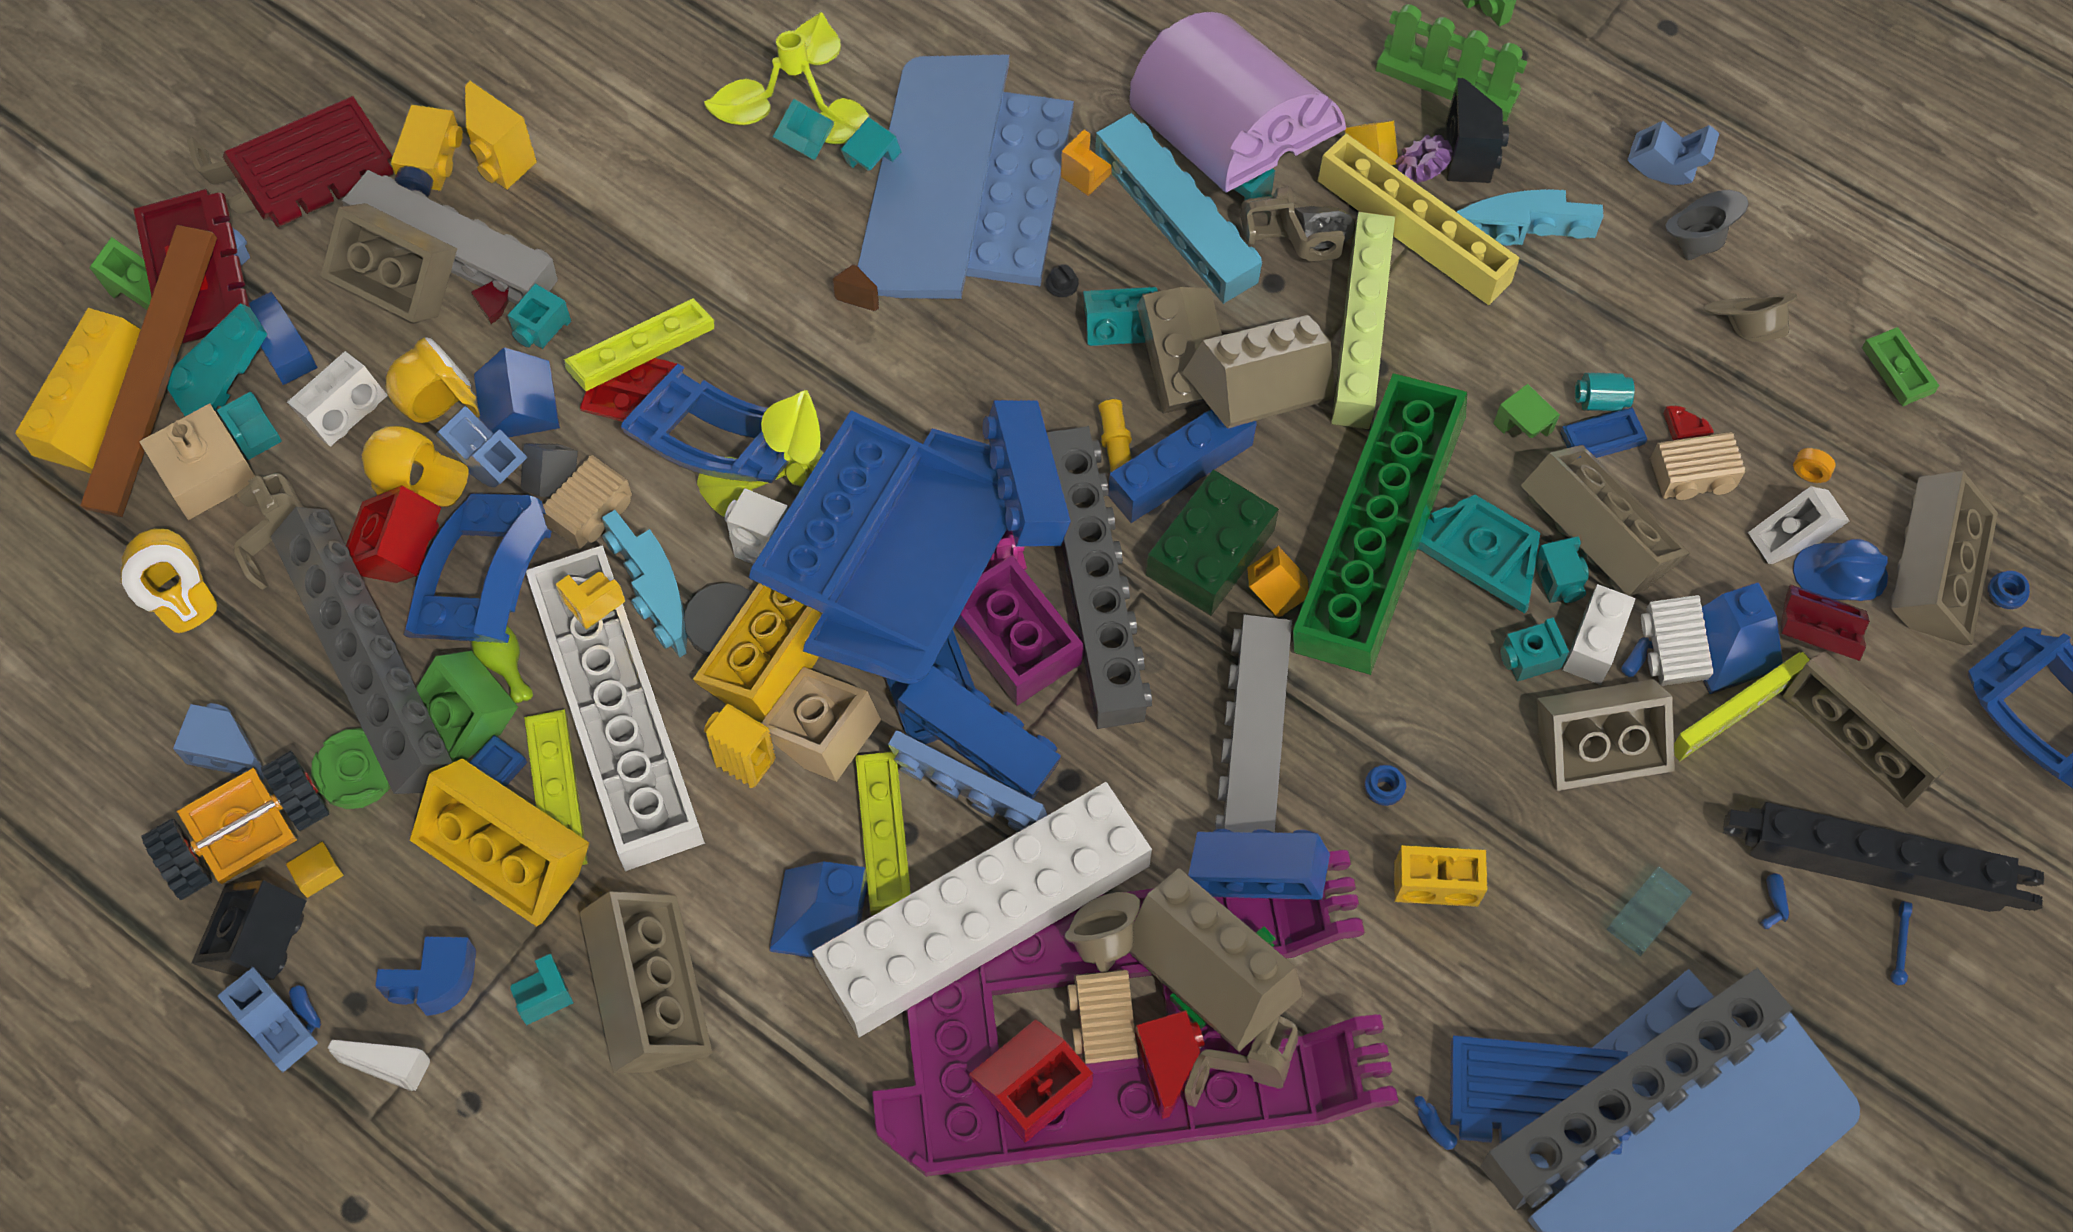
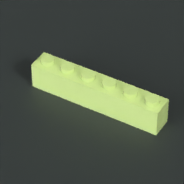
M1358 212L1352 239L1332 415V424L1370 428L1376 405L1395 224L1394 216Z

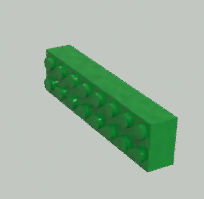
M1395 373L1392 374L1294 626V653L1371 675L1466 418L1467 391Z

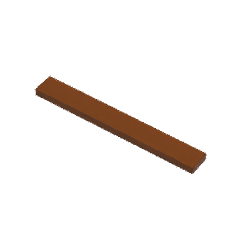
M180 225L176 226L80 505L85 510L123 517L145 452L139 441L151 435L217 240L213 232Z

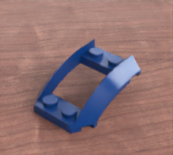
M677 364L622 422L621 428L625 434L656 454L683 468L712 477L773 483L789 463V461L784 459V452L773 450L764 439L761 422L764 412L768 409L767 407L735 398L705 380L699 384L682 373L685 367ZM688 413H691L715 427L755 439L738 459H733L696 449L669 435V433Z
M470 494L467 500L442 527L425 557L414 587L403 635L408 638L508 643L510 635L505 632L509 613L515 612L527 568L543 539L551 537L552 531L547 528L543 516L546 512L542 501L530 495ZM461 535L504 537L488 569L481 598L434 596L445 562Z
M2023 627L1968 671V677L1981 706L2000 729L2033 761L2073 788V753L2066 758L2028 728L2004 702L2006 697L2046 665L2056 678L2073 694V645L2070 643L2071 637L2065 633L2059 637L2041 635L2042 629Z

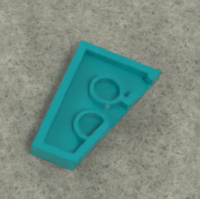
M240 303L173 367L166 388L184 416L208 404H211L214 411L218 406L223 407L230 397L227 390L236 375L246 371L268 335L250 307Z

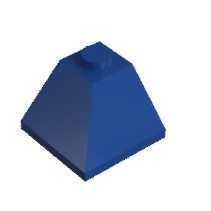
M1759 582L1724 593L1702 607L1713 667L1712 676L1708 680L1703 681L1709 694L1764 677L1783 664L1777 616Z
M823 861L785 870L770 952L814 958L813 950L860 924L868 886L865 867Z

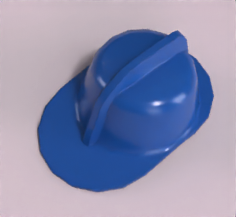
M1861 539L1847 540L1843 543H1820L1805 548L1799 553L1794 561L1793 573L1797 584L1801 588L1831 599L1873 600L1880 596L1887 586L1888 573L1886 565L1888 558L1882 555L1879 549L1872 543Z

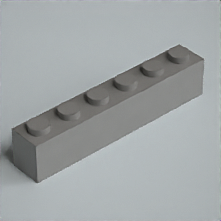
M368 170L342 200L343 206L366 203L457 248L451 273L480 287L491 281L502 292L509 287V301L515 304L519 303L535 283L550 291L558 281L553 259L543 250L529 248L509 234L502 235L490 229L480 220H471L459 214L449 205L442 206L428 199L420 191H411L398 185L395 180L388 176H380Z
M1244 615L1241 629L1233 630L1231 652L1238 653V664L1230 665L1228 689H1235L1234 702L1227 701L1224 725L1232 726L1231 739H1223L1221 763H1228L1227 777L1220 776L1217 800L1225 801L1224 815H1216L1215 830L1227 829L1233 832H1253L1257 829H1265L1275 833L1292 620Z

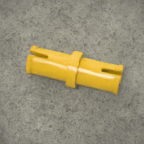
M1118 399L1106 400L1098 405L1104 432L1101 436L1102 446L1107 449L1110 473L1132 460L1129 444L1132 442L1131 432L1126 429L1122 401Z

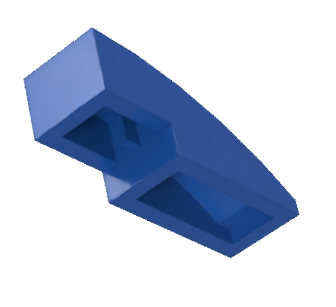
M272 292L249 302L251 310L268 334L260 348L283 385L318 368L307 346Z

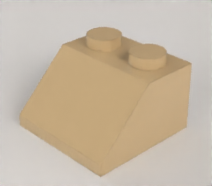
M803 667L761 724L769 728L768 731H770L772 743L800 766L837 782L879 724L881 718L868 691Z

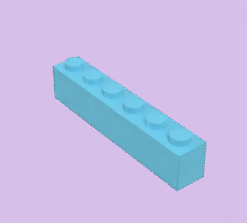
M1130 113L1096 132L1095 154L1112 165L1111 174L1223 304L1259 283L1262 260L1257 250L1251 246L1248 247L1239 236L1235 225L1230 221H1226L1220 215L1213 200L1208 196L1205 197L1200 192L1192 176L1179 168L1174 162L1171 152L1166 147H1161L1153 138L1150 128L1145 123H1140Z

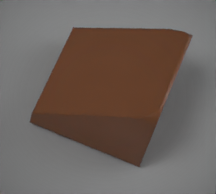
M851 265L833 278L834 297L837 300L871 311L879 309L878 287L857 265Z

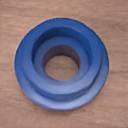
M2000 572L1990 580L1988 594L1998 606L2005 609H2017L2029 598V583L2025 576L2019 572ZM2003 588L2008 589L2012 593V595L2007 593Z
M1377 766L1366 777L1365 791L1373 802L1385 806L1393 805L1404 796L1406 780L1403 774L1393 766ZM1387 782L1392 787V790L1389 792L1379 789L1378 783Z

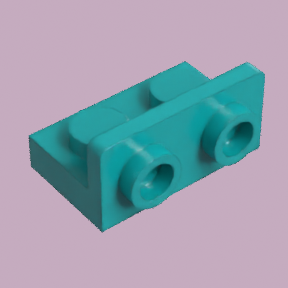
M1157 287L1083 291L1088 345L1146 343L1137 304L1144 294L1158 292Z

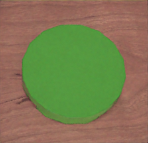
M362 728L346 729L330 736L323 743L324 747L318 754L316 752L312 760V780L319 794L331 805L344 809L363 808L378 801L390 789V785Z

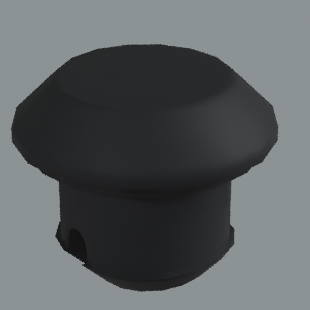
M1066 264L1058 265V269L1054 267L1048 275L1046 287L1054 296H1071L1079 287V279L1070 266Z

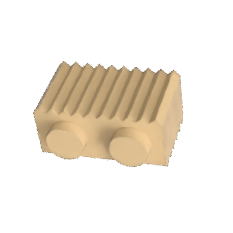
M1732 432L1657 443L1650 457L1664 499L1676 497L1677 500H1687L1693 498L1698 493L1703 494L1712 491L1716 495L1726 494L1738 486L1745 473L1741 453L1738 452V446H1736V440Z
M589 456L588 460L584 461L583 465L576 472H573L572 477H568L567 482L563 483L562 487L558 488L556 493L552 494L551 498L547 499L546 503L543 504L546 514H543L546 525L566 541L575 545L577 549H581L588 541L590 543L596 541L605 528L602 517L613 510H616L620 515L627 509L632 496L628 480L595 456Z
M1128 970L1074 975L1075 984L1067 985L1070 1011L1078 1010L1080 1028L1072 1029L1075 1053L1083 1054V1062L1085 1064L1137 1058Z

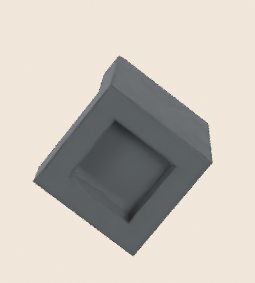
M524 443V454L528 458L523 461L521 489L539 497H551L558 488L562 487L563 483L567 482L568 477H572L573 472H576L578 451L561 444Z

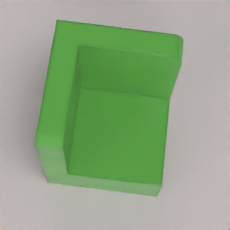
M1527 384L1500 404L1493 424L1503 434L1517 425L1529 438L1535 437L1540 432L1547 437L1553 432L1560 414Z

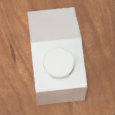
M1810 486L1750 530L1748 534L1768 564H1774L1801 552L1805 548L1819 544L1850 520L1829 490Z

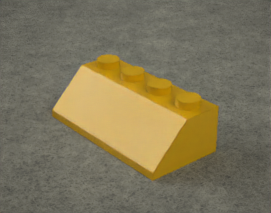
M87 308L15 432L32 456L92 473L141 329L122 317Z
M759 583L693 680L725 704H730L753 719L762 722L803 667L812 669L819 659V656L803 652V648L822 613Z
M464 759L457 760L429 773L409 840L536 927L544 922L579 876L590 842Z

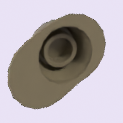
M1786 293L1764 298L1718 300L1708 303L1704 306V309L1709 313L1728 315L1736 333L1743 339L1752 342H1764L1782 338L1789 334L1788 304L1796 300L1797 295Z
M1115 892L1091 900L1077 912L1069 930L1065 934V939L1068 942L1074 943L1079 956L1085 962L1096 963L1100 972H1108L1115 963V960L1132 951L1134 944L1133 923L1140 909V900L1136 895L1127 892Z

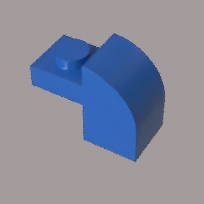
M425 937L421 970L378 969L375 986L391 1003L406 1005L414 1003V999H417L416 1004L426 1016L443 1013L456 1006L469 991L474 976L477 950L468 937Z

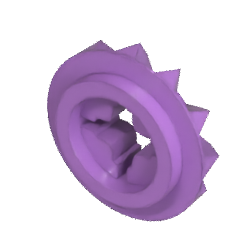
M1426 135L1418 142L1413 140V145L1409 148H1403V155L1396 160L1397 170L1415 183L1427 181L1437 176L1447 167L1452 158V147L1448 140H1444L1441 135L1434 136L1433 138Z

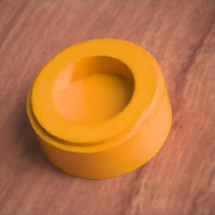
M1815 448L1800 450L1793 463V469L1796 474L1812 483L1829 481L1836 467L1834 459L1829 454Z

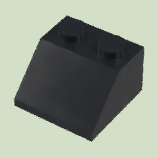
M1457 78L1446 119V140L1450 143L1453 151L1451 161L1447 165V181L1491 183L1494 170L1501 167L1502 147H1507L1509 140V125L1503 124V110L1465 78Z
M264 880L225 885L191 963L237 977H241L254 967L265 980H274L287 962L288 955L286 950L292 936L298 932L303 923L304 915L302 911L307 900Z

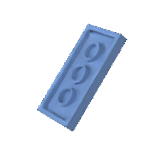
M897 730L888 744L895 755L894 761L901 765L900 770L903 773L919 781L922 780L923 776L937 783L935 787L937 790L953 799H957L959 794L973 802L971 806L975 810L988 817L993 818L995 813L1009 820L1007 825L1017 832L1047 816L1043 804Z

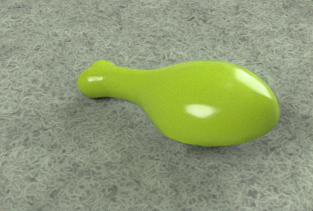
M508 625L505 632L510 635L508 643L471 641L473 653L482 664L504 677L511 690L510 697L515 703L528 701L533 697L532 689L524 683L517 666L520 646L516 635Z

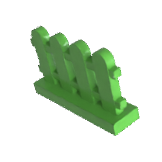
M1411 4L1404 5L1400 12L1393 11L1389 23L1395 25L1393 36L1388 34L1385 40V49L1377 62V72L1451 101L1457 78H1465L1503 110V121H1507L1522 88L1519 84L1514 83L1517 72L1523 74L1527 66V61L1521 59L1522 50L1520 47L1513 43L1504 44L1500 51L1488 47L1489 39L1487 35L1479 30L1470 31L1466 38L1454 34V23L1445 17L1437 18L1433 25L1421 21V11ZM1417 33L1428 37L1426 48L1415 45ZM1450 46L1462 50L1459 61L1448 57ZM1484 59L1495 63L1493 74L1481 70Z

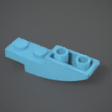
M1528 190L1487 198L1457 211V213L1501 245H1523L1526 233L1539 236H1572L1577 239L1595 238L1603 219V205L1566 202V190Z
M613 510L602 517L606 533L602 537L614 555L620 552L626 559L623 565L633 580L631 584L635 594V598L631 602L643 620L650 617L656 625L653 632L665 649L671 646L677 655L682 657L687 651L685 613L670 562L650 529L636 537L618 512Z

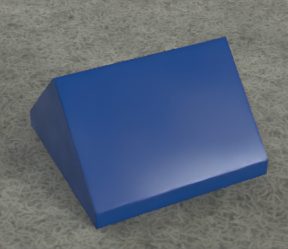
M504 347L474 373L480 421L493 434L500 429L509 438L560 428L549 360Z

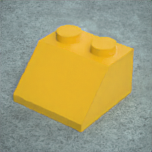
M469 81L465 85L466 128L471 140L470 148L476 155L479 164L477 169L488 182L493 183L495 181L508 190L537 163L524 117L472 81Z

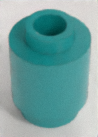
M1584 373L1582 380H1577L1575 385V400L1577 403H1581L1584 411H1622L1623 408H1630L1634 401L1635 387L1633 378L1625 377L1622 373Z

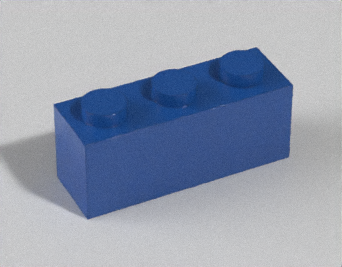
M1216 829L1213 832H1197L1188 876L1213 897L1322 900L1330 853L1319 834L1308 830H1295L1293 833H1273L1265 829H1257L1253 832H1233L1227 829Z

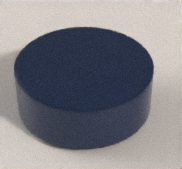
M411 166L399 168L395 177L398 185L411 191H420L426 197L430 195L434 183L428 173Z

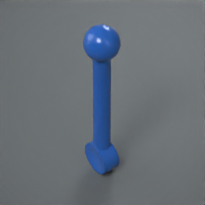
M1902 901L1899 907L1900 927L1896 969L1892 971L1890 976L1891 981L1896 985H1904L1908 980V974L1904 969L1909 918L1912 914L1913 905L1906 901Z

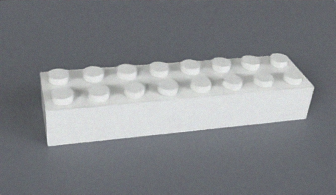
M602 545L528 569L526 575L617 854L624 870L628 871L705 844L623 604L586 630L564 605L557 590L556 583L567 575H570L578 586L597 572H602L609 581L613 580L614 577Z
M1105 782L812 951L816 968L859 1038L1148 868L1152 849L1108 783Z

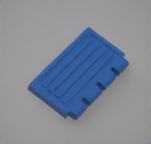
M1453 1035L1450 1057V1125H1459V1140L1488 1143L1492 1142L1493 1129H1499V1143L1501 1144L1628 1057V1051ZM1598 1107L1600 1113L1606 1119L1617 1120L1615 1114L1610 1109ZM1571 1130L1564 1131L1568 1140L1575 1144H1582V1139L1576 1132ZM1629 1130L1619 1137V1140L1621 1142L1622 1140L1628 1141L1631 1131ZM1622 1144L1611 1154L1621 1155Z

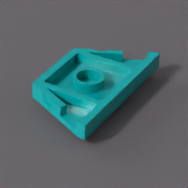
M1472 495L1458 501L1453 507H1444L1431 513V519L1426 524L1418 549L1524 614L1528 611L1540 532L1477 495Z

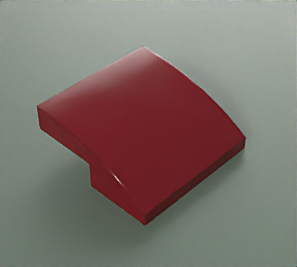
M1790 584L1783 607L1781 634L1861 661L1866 649L1864 634L1870 620L1866 610Z

